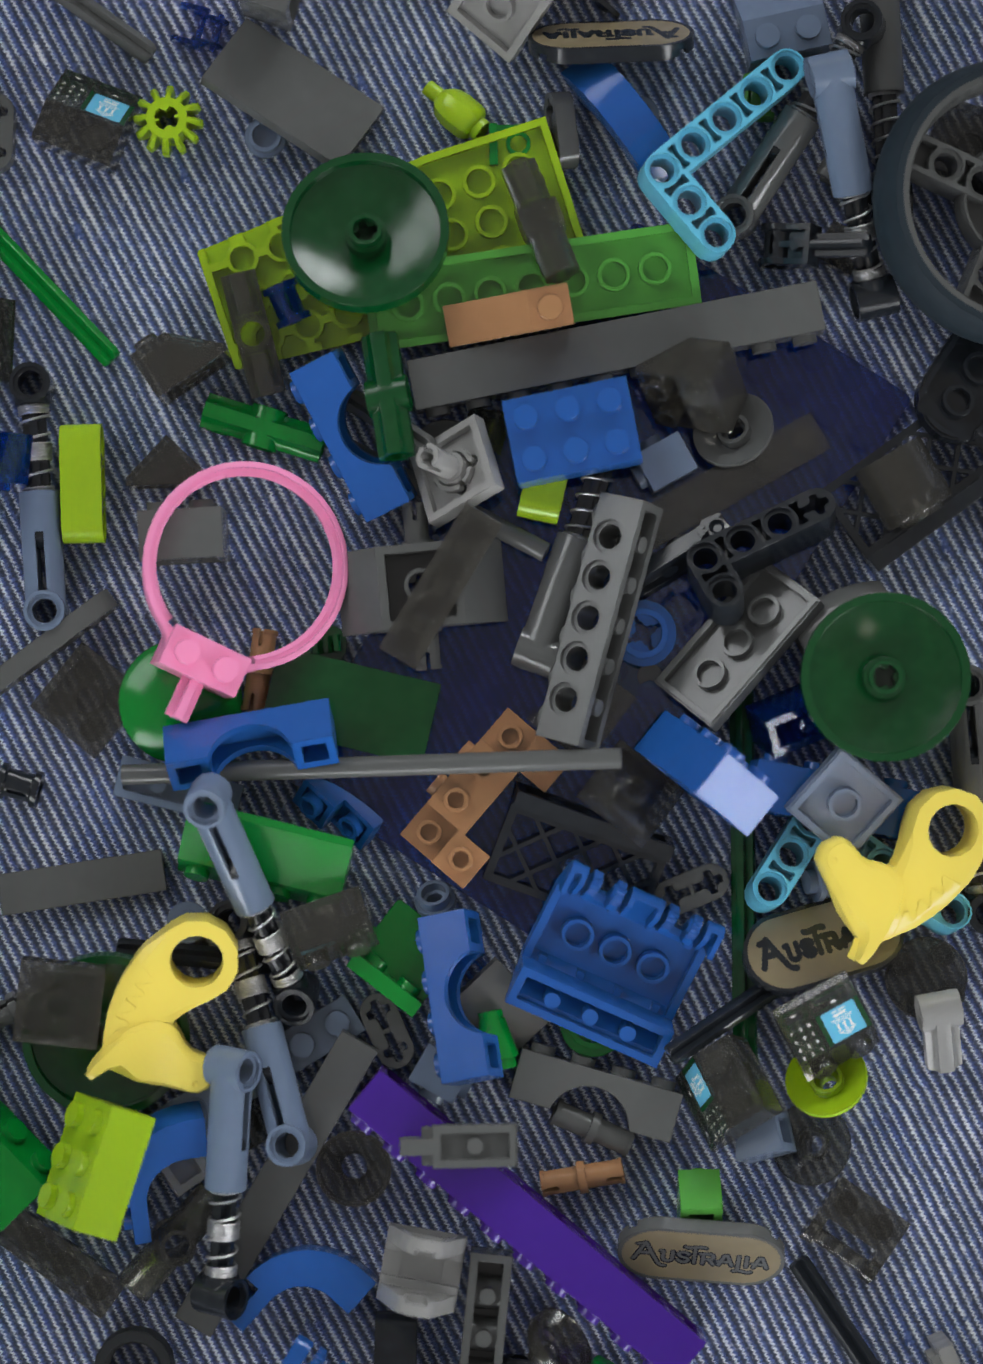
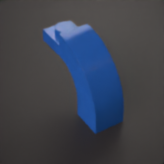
M611 63L572 64L561 72L578 102L591 112L607 129L638 175L639 170L648 157L670 139L653 112L631 84ZM650 168V174L656 181L664 182L668 179V174L663 168Z
M199 1100L172 1105L149 1115L156 1118L123 1219L124 1231L132 1230L135 1245L152 1242L147 1194L156 1175L175 1162L205 1157L207 1155L205 1120Z
M298 1245L285 1248L264 1258L249 1271L246 1279L256 1289L253 1292L249 1288V1299L244 1313L238 1319L230 1321L243 1332L276 1295L294 1287L317 1289L329 1296L349 1314L374 1287L378 1276L358 1259L339 1249L322 1245Z

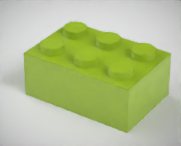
M76 1091L73 1101L68 1105L65 1112V1127L60 1142L55 1145L52 1151V1166L47 1182L43 1184L39 1191V1206L36 1213L72 1231L116 1242L156 1118L123 1105Z

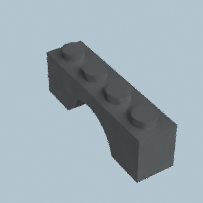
M533 1041L531 1048L526 1046L521 1048L508 1093L510 1098L549 1109L558 1097L571 1089L583 1086L597 1087L609 1092L621 1103L626 1113L629 1132L670 1143L683 1099V1093L675 1089L677 1082L658 1076H652L651 1082L635 1078L636 1070L616 1064L612 1065L611 1071L595 1066L596 1059L578 1053H572L571 1059L555 1055V1047Z

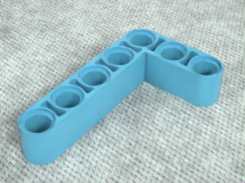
M790 48L781 49L771 55L654 151L639 170L637 181L643 194L701 260L711 262L722 258L733 245L736 231L729 218L691 174L792 92L804 76V59L796 50ZM782 65L789 69L792 79H781L775 72V66ZM751 90L757 93L761 99V105H752L747 102L744 97V91ZM722 116L726 118L730 124V130H719L715 127L712 117ZM681 142H693L697 145L700 155L695 157L687 155L682 149ZM650 168H663L668 174L669 180L667 182L656 181L650 174ZM682 198L690 200L695 206V214L688 215L680 211L677 200ZM708 230L717 232L722 238V246L714 247L707 243L704 232Z
M792 814L788 817L746 885L744 899L747 905L758 913L773 911L787 899L813 855H815L817 846L822 842L813 832L803 828L801 822ZM871 836L858 852L867 859H877L884 864H888L894 850ZM781 848L790 849L795 854V866H787L781 861L779 856ZM760 882H766L774 888V901H767L760 896L758 892ZM959 893L948 904L956 913L955 924L946 922L941 915V911H939L921 925L938 935L948 936L965 927L970 922L972 916L971 904L964 895ZM968 907H970V915H969V917H968Z

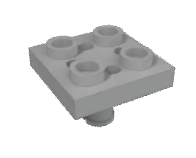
M476 414L469 416L435 437L436 445L427 443V449L422 446L415 456L410 457L428 522L437 528L505 489L484 419ZM475 460H478L477 464L473 467L472 463H475ZM466 485V491L462 494L461 491L464 490V486Z

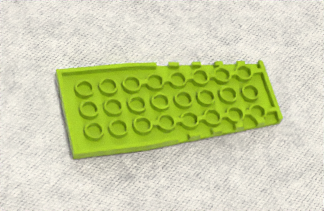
M546 116L424 155L409 162L421 170L434 183L444 200L450 232L446 257L583 237ZM522 132L526 133L531 141L528 153L520 152L526 148V140L521 136H515L512 138L510 146L517 152L510 154L506 148L507 137ZM498 140V166H490L489 143ZM283 216L274 218L243 233L231 236L205 249H200L197 253L234 367L238 370L360 342L361 337L370 333L367 313L348 312L326 305L310 295L295 279L286 261L282 244L281 226Z

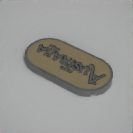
M651 1216L637 1220V1226L630 1229L629 1225L626 1226L618 1237L617 1254L621 1264L629 1271L647 1278L746 1286L761 1284L773 1279L782 1271L785 1265L784 1242L779 1236L778 1239L772 1237L771 1230L752 1223Z

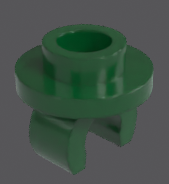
M331 625L326 634L307 653L341 660L347 650L346 637H343V633L339 628Z

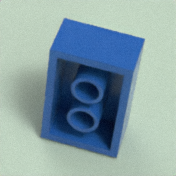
M626 376L501 401L517 483L520 489L643 464Z
M664 710L634 748L687 794L747 837L779 798L777 794L767 787L771 779L752 764L749 766L744 760L745 756L727 742L724 743L705 727L702 728L684 713L678 719L667 710Z

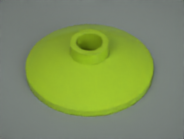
M827 1040L819 1041V1043L815 1042V1044L812 1043L809 1045L811 1048L806 1046V1048L801 1049L802 1052H798L789 1063L785 1075L786 1091L792 1103L803 1113L819 1118L838 1116L853 1108L864 1095L868 1083L867 1067L860 1053L844 1042L831 1048ZM826 1082H836V1084L833 1087L823 1089V1085Z

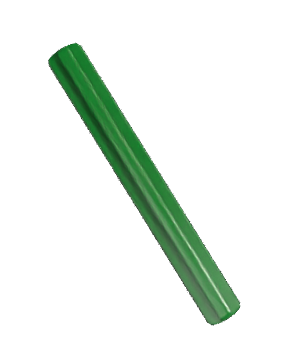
M0 227V259L103 366L113 363L120 354L118 348Z

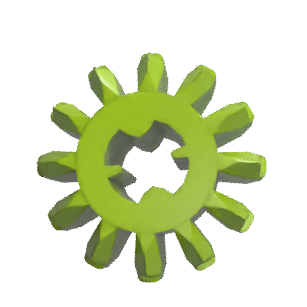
M167 86L165 97L162 98L157 89L150 90L154 102L150 104L146 100L140 99L138 106L146 114H136L133 116V122L136 125L143 126L136 132L138 140L149 139L146 148L151 153L155 152L162 144V154L165 158L171 156L172 146L175 145L181 155L186 154L187 149L183 141L188 140L192 144H197L199 138L191 130L204 128L203 120L194 117L201 111L199 103L188 104L191 96L186 90L181 92L175 99L176 94L173 86ZM175 114L174 118L177 125L175 127L167 125L163 129L160 119L163 116L169 119Z

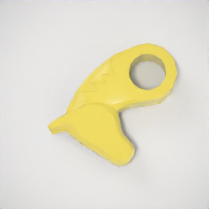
M945 785L922 789L906 805L900 823L896 846L888 864L865 858L860 855L851 842L840 836L828 838L817 846L814 855L816 866L829 891L837 914L854 936L847 954L848 958L864 965L872 957L882 941L914 929L936 915L972 880L983 861V803L977 795ZM946 805H954L960 810L964 818L965 828L963 836L958 844L949 851L938 852L929 840L928 828L930 821L939 809Z
M208 912L185 913L170 921L143 943L124 970L115 988L107 1011L103 1046L87 1066L85 1074L87 1078L92 1081L104 1072L112 1070L135 1082L163 1086L187 1093L199 1094L210 1087L203 1076V1063L206 1053L190 1045L176 1019L196 1006L226 992L238 973V940L227 922ZM191 936H202L212 940L218 945L223 955L221 965L214 973L206 977L194 978L183 974L177 969L172 960V951L180 941Z

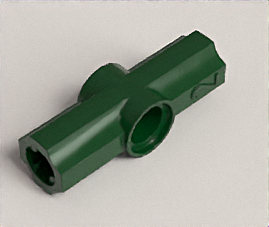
M384 330L371 332L361 337V347L367 381H364L365 401L369 416L373 418L378 458L381 462L407 460L416 455L410 419L413 403L407 375L403 372L398 334L396 331Z

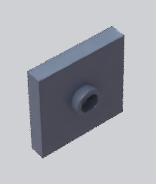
M836 747L787 801L784 807L822 841L833 836H840L846 838L859 850L902 803L903 798L855 756Z

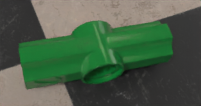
M209 393L202 412L200 428L241 440L240 443L273 454H276L278 451L319 464L325 442L324 440L321 442L317 440L309 423L306 421L288 417L287 413L258 403L248 405Z

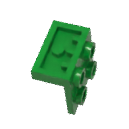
M397 900L374 929V932L364 942V948L361 946L346 966L409 1016L413 1017L428 997L422 985V972L425 971L423 954L419 952L415 938L416 931L419 930L417 918L422 916L404 901Z

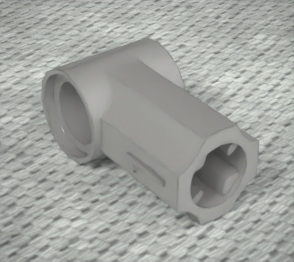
M957 988L915 995V1014L919 1029L922 1032L924 1061L927 1069L937 1071L940 1074L954 1072L958 1066L963 1064L959 1026L964 1025V1012Z

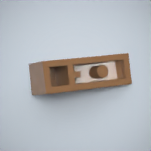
M567 282L442 306L450 348L575 324Z

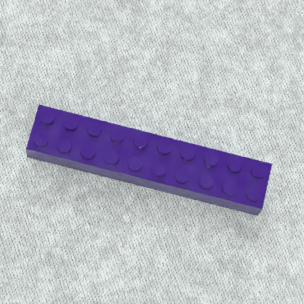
M382 1064L351 1101L348 1110L353 1113L350 1120L354 1125L367 1135H370L372 1131L376 1132L385 1140L382 1147L392 1157L401 1163L407 1158L416 1166L417 1171L415 1175L433 1190L437 1185L443 1188L448 1193L449 1199L447 1202L465 1217L470 1212L481 1220L479 1228L483 1233L497 1244L502 1239L513 1247L512 1251L514 1253L512 1256L529 1271H532L536 1266L544 1273L546 1278L544 1283L561 1298H564L567 1294L573 1297L579 1306L577 1311L595 1326L599 1321L604 1323L611 1333L609 1337L627 1353L634 1348L641 1354L642 1364H690L706 1345L703 1332L696 1324L635 1273L626 1269L617 1258L508 1167L433 1169L432 1166H422V1156H400V1137L421 1136V1126L455 1123L386 1065Z

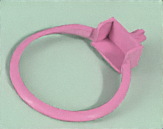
M235 461L211 466L194 474L177 486L161 504L151 522L143 550L142 584L146 603L160 629L162 638L150 664L180 678L164 713L172 719L187 724L203 689L224 699L235 698L247 673L273 668L304 654L326 634L341 609L348 585V551L343 531L337 517L324 498L306 481L290 471L254 461ZM232 477H254L272 481L300 497L312 509L322 524L332 555V580L329 594L323 609L314 623L301 636L286 646L262 655L249 656V658L177 623L173 627L168 622L173 617L162 598L157 579L156 560L158 546L170 516L196 490L214 481Z

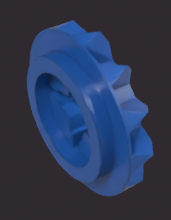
M639 600L635 613L638 621L644 627L650 625L653 627L657 624L660 627L655 629V632L650 635L652 650H649L648 646L644 645L641 640L627 643L623 660L635 666L645 667L661 662L670 654L675 645L677 634L675 622L671 614L663 606L653 601ZM634 620L629 638H631V635L636 632V623Z

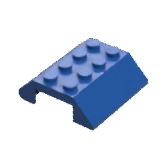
M573 859L557 877L521 949L505 1002L657 1068L665 1052V1045L671 1041L675 1033L672 1020L705 956L712 961L723 940L726 927L711 920H707L703 924L704 918L695 913L681 926L676 923L679 918V906L671 903L665 908L666 900L634 886L626 893L628 884L621 880H618L608 892L602 891L600 888L603 884L604 873L595 869L588 876L590 867Z

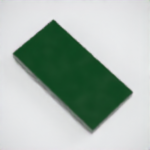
M305 652L294 660L274 667L264 708L328 698L335 723L337 746L379 756L425 754L442 685Z

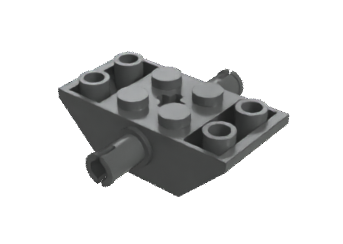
M415 502L417 520H413L412 504L406 503L400 506L402 509L405 539L404 542H401V545L372 547L347 552L348 585L340 609L343 637L409 631V634L414 636L416 671H427L426 653H430L431 670L443 669L438 632L442 631V628L508 622L501 540L496 538L434 541V539L429 538L428 518L423 502ZM418 576H425L427 583H433V589L427 590L426 597H419L416 591H410V585L417 583Z

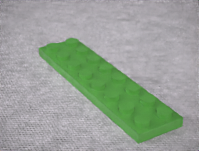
M670 224L448 256L445 258L438 275L418 296L398 307L367 313L370 333L382 330L396 331L400 348L447 342L448 336L442 306L566 282L574 323L702 303L696 256Z

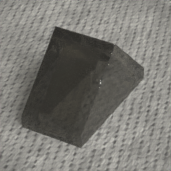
M165 435L126 477V486L130 490L176 488L186 479L203 469ZM213 482L203 487H213Z

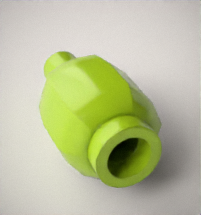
M433 80L429 81L423 88L422 94L434 103L433 109L436 119L459 139L471 138L473 140L484 136L488 132L490 122L486 119L485 108L472 96L460 89L451 88L444 90Z

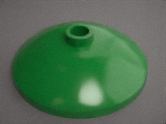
M155 644L136 657L125 672L120 685L118 706L123 727L135 745L149 756L165 762L163 726L182 723L164 714L180 678L150 664L158 644ZM241 685L235 698L227 699L203 689L188 722L242 713V710H240L243 702Z

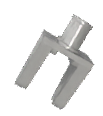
M389 1222L376 1298L397 1313L417 1318L431 1319L455 1312L468 1236Z

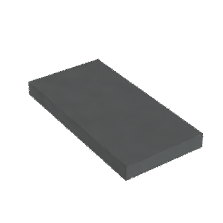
M248 18L245 19L203 74L200 83L323 164L334 158L353 154L384 110L382 105Z
M773 564L741 580L744 587L745 608L744 614L738 622L724 626L714 623L708 618L654 680V683L662 691L715 733L825 607L821 600ZM727 596L723 602H730L734 598Z

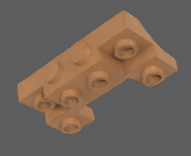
M507 708L476 745L468 740L458 753L558 749L547 739L535 735L536 731L510 708ZM563 771L520 773L545 793ZM518 772L450 774L449 777L447 775H439L426 790L432 797L400 835L464 889L490 858L487 853L465 834Z

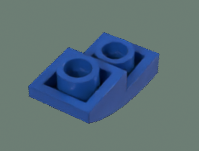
M305 779L292 800L299 807L302 814L311 819L320 830L332 822L345 838L354 840V845L359 850L372 841L384 822L375 811L360 799L324 779Z

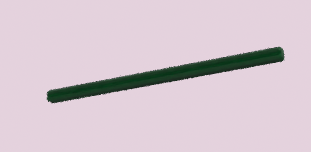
M754 689L729 717L730 745L745 756L744 760L748 764H750V760L755 759ZM731 825L733 1000L755 985L744 970L742 950L749 930L756 923V911H753L744 899L746 885L756 871L755 828L747 837ZM757 1012L733 1027L734 1122L738 1125H744L751 1117L758 1113Z

